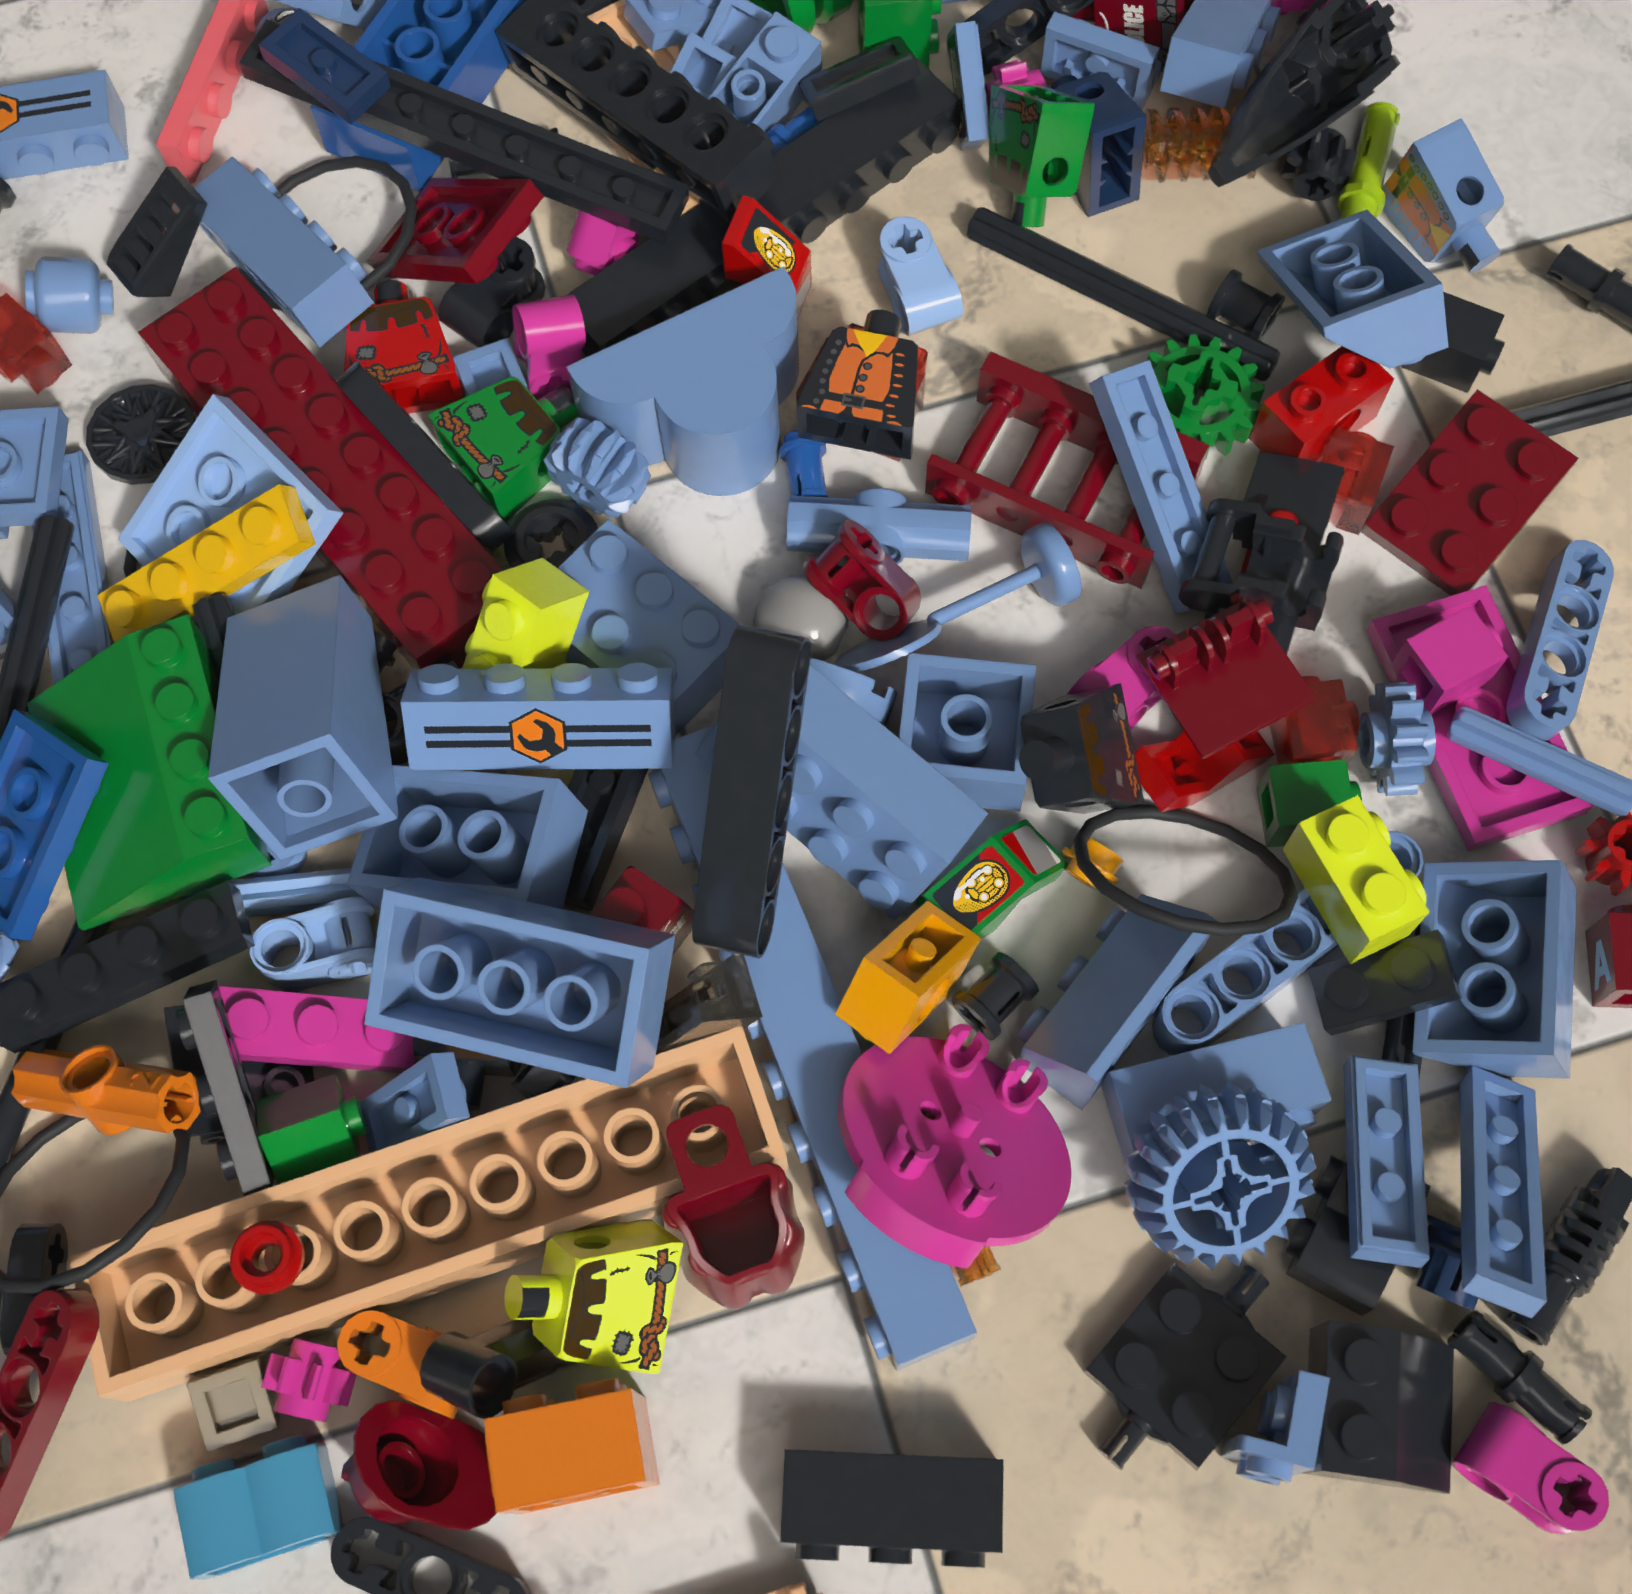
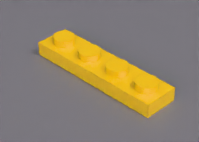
M282 484L276 485L98 594L97 596L113 642L115 643L126 634L187 614L192 618L195 616L193 608L197 600L213 594L224 593L229 596L314 546L316 543L295 487Z

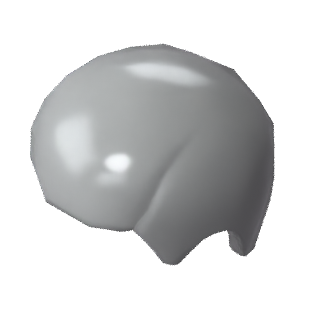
M790 575L769 586L756 606L753 619V627L809 638L811 642V658L821 661L829 659L837 652L843 635L849 628L848 617L830 599L823 596L810 583L807 576Z

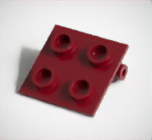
M1246 598L1136 655L1137 661L1202 759L1217 753L1317 699L1266 626L1274 621V617L1269 605L1263 599L1253 603L1250 599Z

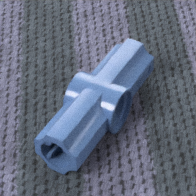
M883 488L861 491L854 499L790 496L787 516V551L822 553L839 536L837 532L838 527L845 520H852L865 527L897 564L901 563L904 558L968 561L971 506L907 502L901 493Z

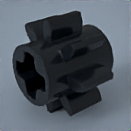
M1326 127L1286 154L1281 176L1282 178L1293 179L1292 187L1294 192L1304 199L1311 201L1328 199L1334 194L1335 189L1341 191L1348 184L1350 175H1353L1357 150L1345 149L1346 140L1344 135L1333 128Z

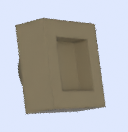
M260 1354L192 1376L186 1383L207 1452L278 1428L280 1418L278 1412L273 1411L275 1401L272 1391L261 1388L265 1368Z

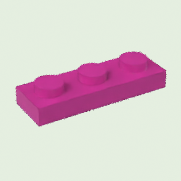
M219 986L241 1060L390 1073H403L416 1064L413 1052V1036L364 1025L368 999Z

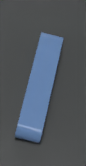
M1388 831L1391 839L1390 848L1403 869L1411 870L1418 877L1424 863L1422 851L1418 844L1407 834L1398 831ZM1306 889L1298 893L1297 901L1289 919L1263 933L1243 935L1171 990L1155 1014L1152 1024L1153 1037L1163 1051L1173 1056L1209 1047L1301 976L1308 968L1315 965L1339 946ZM1285 933L1294 937L1301 946L1302 954L1291 956L1283 953L1274 943L1273 934ZM1225 971L1242 973L1250 981L1252 993L1240 995L1232 992L1224 983L1222 973ZM1176 1009L1192 1011L1202 1023V1032L1198 1034L1181 1032L1175 1027L1171 1018V1012Z

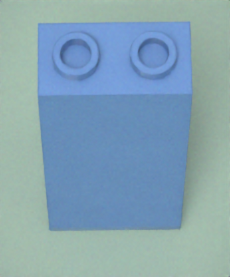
M341 575L227 618L208 779L280 861L398 819L397 797L372 618Z

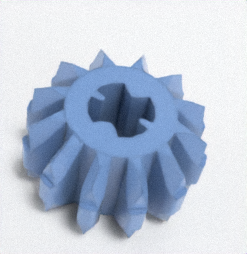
M577 417L562 433L559 432L549 446L550 451L544 459L550 479L561 486L563 494L570 495L576 500L578 505L588 507L594 514L601 515L604 513L612 518H618L622 513H627L633 503L637 504L646 490L645 485L651 477L647 468L649 463L644 455L635 450V443L626 441L620 436L618 430L612 431L601 421L597 420L590 422L588 419Z

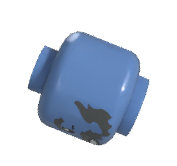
M42 257L37 261L35 270L25 271L27 316L37 317L38 324L47 332L93 334L101 326L102 315L114 314L112 280H102L97 264L90 259Z

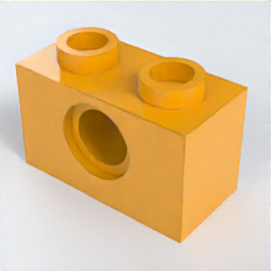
M927 900L863 958L835 1015L857 1030L865 1039L873 1042L890 1054L952 993L981 937Z

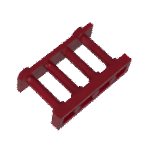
M990 351L980 368L977 402L986 405L954 463L932 453L926 467L925 493L931 495L939 504L971 506L973 515L1021 536L1027 529L1045 521L1062 535L1075 560L1095 568L1102 577L1113 583H1128L1142 589L1155 551L1141 546L1146 535L1135 506H1133L1119 535L1085 521L1113 467L1119 464L1093 395ZM1013 417L1039 428V432L1010 485L1005 486L976 472L1006 418ZM1176 431L1196 483L1210 445ZM1060 441H1069L1092 451L1094 454L1062 511L1030 496Z

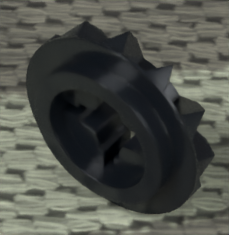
M548 499L533 503L521 510L509 524L515 533L504 542L506 559L511 568L540 558L545 559L544 550L540 543L542 541L552 543L556 536H560L563 530L562 540L567 550L565 552L556 550L550 558L547 557L546 561L558 568L598 529V526L588 511L573 502L561 499Z

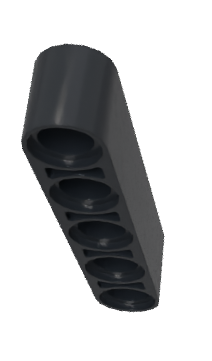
M738 625L731 637L725 661L692 925V939L697 945L760 959L769 944L775 919L810 667L811 642L807 637L746 625Z

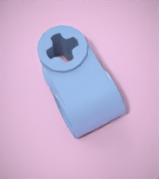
M908 216L897 217L887 222L881 230L879 238L882 256L880 257L878 272L880 280L892 302L894 313L901 319L902 332L906 336H910L961 318L963 315V304L958 285L952 272L946 267L925 223L917 218Z
M361 896L347 897L329 902L317 909L280 919H272L262 924L254 932L253 940L255 946L250 948V957L266 980L277 990L283 992H301L305 989L337 980L354 979L372 973L376 944L370 920L375 914V908ZM349 932L351 933L353 944H351ZM290 945L300 946V953L293 963L285 967L273 966L275 955L282 948Z

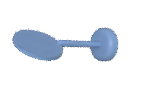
M1043 521L1027 529L1022 535L1020 548L1025 569L930 613L927 620L908 623L904 630L891 640L878 641L869 638L840 655L835 664L853 672H859L891 662L919 649L936 638L942 631L940 625L1031 582L1043 599L1050 604L1063 606L1080 598L1082 591L1081 577L1072 552L1062 535L1051 524Z

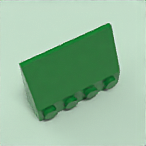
M189 614L126 634L27 703L29 713L38 715L109 763L101 780L100 789L94 797L75 839L74 848L64 864L77 924L83 931L272 865L264 841L208 779L219 681L202 632Z

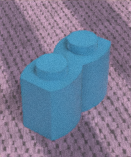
M304 1435L294 1436L264 1446L262 1448L264 1459L245 1467L237 1468L235 1459L230 1458L215 1461L192 1470L193 1482L173 1490L190 1579H210L334 1538L340 1532L344 1523L327 1447L316 1443L307 1445Z

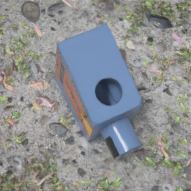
M1462 118L1413 142L1382 187L1386 197L1383 211L1424 261L1434 263L1456 251L1469 273L1479 271L1501 254L1500 249L1485 228L1504 205V196Z

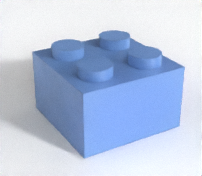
M909 653L899 739L980 807L1020 812L1027 782V776L1023 773L1019 764L1020 751L1024 746L1020 722L1023 715L1033 711L1036 665Z

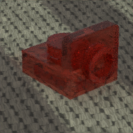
M1341 428L1334 429L1321 462L1344 467L1343 478L1335 503L1343 505L1335 528L1359 536L1374 506L1394 446L1377 441L1373 436L1364 432H1350Z

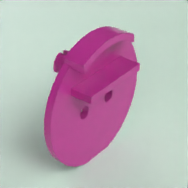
M958 1024L951 1028L946 1040L930 1037H907L890 1054L877 1045L871 1047L855 1061L841 1085L837 1107L838 1123L843 1141L850 1157L858 1168L845 1190L849 1200L874 1226L900 1245L931 1260L961 1268H969L984 1246L1018 1244L1035 1237L1045 1230L1062 1210L1068 1198L1072 1177L1071 1162L1064 1137L1051 1113L1038 1098L1048 1087L1045 1073L1036 1066L1027 1081L1023 1083L1020 1079L1031 1062L1017 1059L1013 1060L1006 1070L1002 1069L985 1058L989 1053L990 1046L987 1038L979 1031L968 1048L963 1046L962 1044L973 1028L966 1024ZM920 1110L928 1111L934 1116L935 1120L928 1119ZM980 1146L989 1148L995 1157L987 1155Z

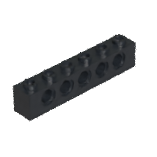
M527 0L494 30L516 72L658 173L688 184L690 196L728 223H731L742 195L754 198L757 201L780 179L771 154L774 151V145L763 129L754 123H750L747 126L733 117L731 111L718 98L712 96L710 99H707L699 94L681 73L673 71L670 74L658 66L654 58L644 48L636 46L633 49L621 41L618 34L607 23L601 21L596 24L587 18L573 0Z

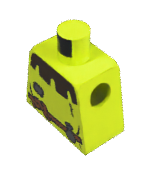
M641 1219L554 1234L546 1243L541 1275H512L508 1279L504 1295L506 1313L511 1320H533V1335L556 1357L565 1361L658 1374L662 1364L683 1242L652 1219Z

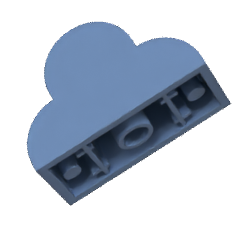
M784 266L567 366L578 417L588 419L590 422L594 420L601 421L608 429L612 431L618 430L620 436L626 441L635 443V450L646 457L648 465L666 461L673 474L684 485L697 492L712 496H729L743 493L760 484L772 472L780 455L779 404L790 395L799 376L796 291L793 281Z

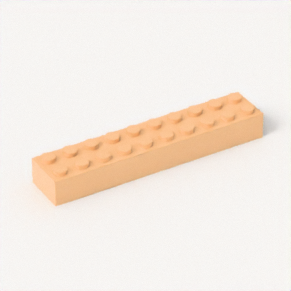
M742 1025L657 1054L654 1068L628 1088L584 1079L151 1228L129 1252L89 1279L74 1283L75 1288H83L91 1293L99 1309V1329L89 1353L98 1397L130 1402L187 1382L192 1376L292 1345L294 1338L306 1340L343 1327L350 1318L360 1312L370 1310L386 1312L542 1257L545 1254L547 1241L554 1234L649 1219L661 1215L664 1205L673 1196L684 1192L666 1137L667 1127L676 1119L715 1105H725L732 1110L752 1166L772 1163L779 1165L784 1171L788 1170L787 1155ZM700 1127L693 1131L687 1140V1154L699 1166H714L721 1162L727 1153V1137L716 1127ZM266 1220L282 1222L297 1232L304 1245L305 1260L299 1276L288 1288L275 1294L261 1295L246 1290L236 1281L230 1266V1254L236 1239L246 1228L257 1222ZM119 1240L70 1256L71 1269L85 1264ZM269 1246L262 1251L259 1257V1266L262 1271H270L277 1266L280 1260L279 1248L277 1246Z

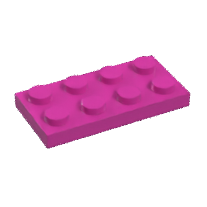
M1486 585L1374 619L1366 630L1390 683L1401 682L1390 666L1407 639L1468 606L1473 608L1482 622H1487L1493 626L1501 638L1503 650L1508 655V658L1491 681L1431 714L1435 726L1436 748L1434 760L1428 766L1468 852L1585 815L1595 806L1458 745L1447 737L1449 725L1461 707H1469L1511 726L1506 714V706L1521 655ZM1540 696L1536 699V701H1538L1542 705L1543 699ZM1559 733L1546 741L1568 751Z

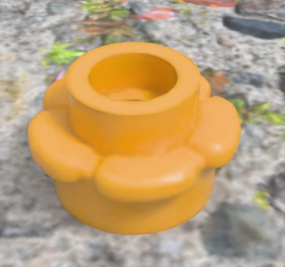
M1090 838L1087 842L1090 861L1111 884H1116L1118 879L1115 877V874L1124 860L1101 843ZM1072 845L1070 849L1063 847V855L1070 859L1065 871L1083 884L1098 891L1078 868L1074 846Z

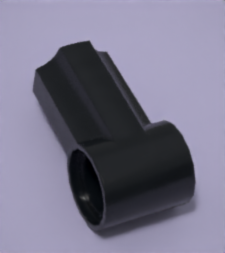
M512 1320L472 1338L456 1331L447 1332L439 1336L429 1346L422 1359L420 1379L421 1385L426 1392L475 1417L487 1419L494 1417L503 1410L502 1402L511 1400L516 1389L556 1372L558 1365L567 1361L556 1357L533 1335V1320Z

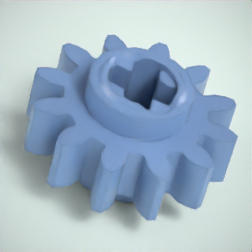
M1407 682L1375 684V695H1369L1368 698L1370 712L1362 713L1359 719L1358 748L1363 766L1366 769H1370V776H1377L1378 793H1385L1386 796L1418 794V784L1425 783V774L1422 766L1431 765L1435 755L1436 735L1433 718L1430 711L1424 708L1423 699L1416 700L1415 684H1407Z

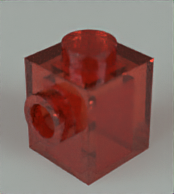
M1302 676L1317 699L1309 705L1270 724L1277 764L1346 759L1348 765L1358 750L1355 738L1359 732V714L1353 700L1347 701L1342 679L1320 681V678L1316 676Z

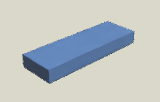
M1350 1055L1343 1065L1350 1258L1421 1268L1429 1260L1418 1065Z

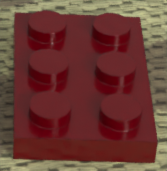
M431 178L415 198L417 213L412 240L394 269L385 277L478 284L494 272L499 263V255L511 239L520 235L529 226L532 219L531 213L544 196L530 179ZM405 212L366 260L373 269L385 260L400 236Z
M1477 389L1368 519L1361 533L1448 595L1452 596L1472 590L1570 472L1579 458Z

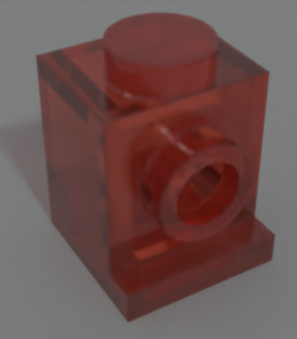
M5 293L0 297V374L10 383L19 377L38 394L44 388L53 385L60 375L72 366V363L52 333L10 295Z

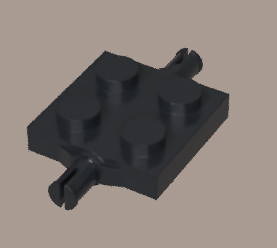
M1173 1262L1087 1367L1085 1374L1113 1398L1121 1415L1124 1417L1105 1442L1097 1448L1108 1459L1124 1438L1127 1439L1126 1443L1111 1460L1115 1467L1122 1470L1124 1464L1147 1437L1152 1441L1170 1447L1197 1471L1287 1356L1260 1335L1245 1315L1265 1288H1268L1270 1285L1269 1281L1261 1274L1245 1294L1241 1293L1257 1272L1255 1268L1245 1265L1243 1271L1226 1292L1221 1295L1201 1286Z

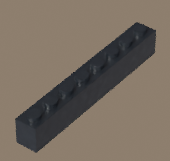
M917 59L921 72L920 76L829 116L772 155L780 179L757 202L802 243L808 244L815 241L827 226L846 213H854L861 209L872 195L889 183H897L904 179L915 165L933 153L943 152L957 137L960 99L919 59ZM700 204L679 218L666 244L649 238L568 293L567 295L573 294L576 297L582 312L586 334L585 347L582 348V352L586 357L744 285L743 283L725 278L722 242L730 223L703 204Z

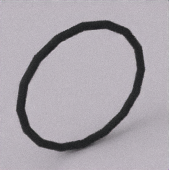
M360 156L324 160L289 176L276 187L281 196L285 193L288 194L296 186L321 174L351 168H361L383 173L400 189L405 205L401 234L385 260L360 283L367 292L394 269L412 240L417 213V205L409 181L387 162ZM239 268L240 273H241V274L245 277V279L252 285V287L260 294V296L268 303V305H269L272 309H276V310L282 311V310Z
M1155 806L1113 808L1087 819L1073 839L1078 868L1100 893L1138 916L1177 930L1222 937L1263 933L1289 919L1298 898V892L1289 869L1265 845L1230 825L1192 812L1181 810L1160 812ZM1155 819L1188 824L1223 836L1258 856L1278 876L1284 896L1277 910L1258 920L1222 923L1182 917L1143 903L1111 884L1090 861L1087 842L1096 829L1115 821Z
M64 1115L35 1134L1 1169L0 1198L13 1176L44 1144L85 1118ZM173 1130L176 1143L172 1170L154 1204L121 1240L85 1264L44 1279L12 1278L0 1270V1288L5 1292L41 1293L43 1291L57 1290L89 1279L129 1252L165 1214L186 1174L191 1138L188 1130Z

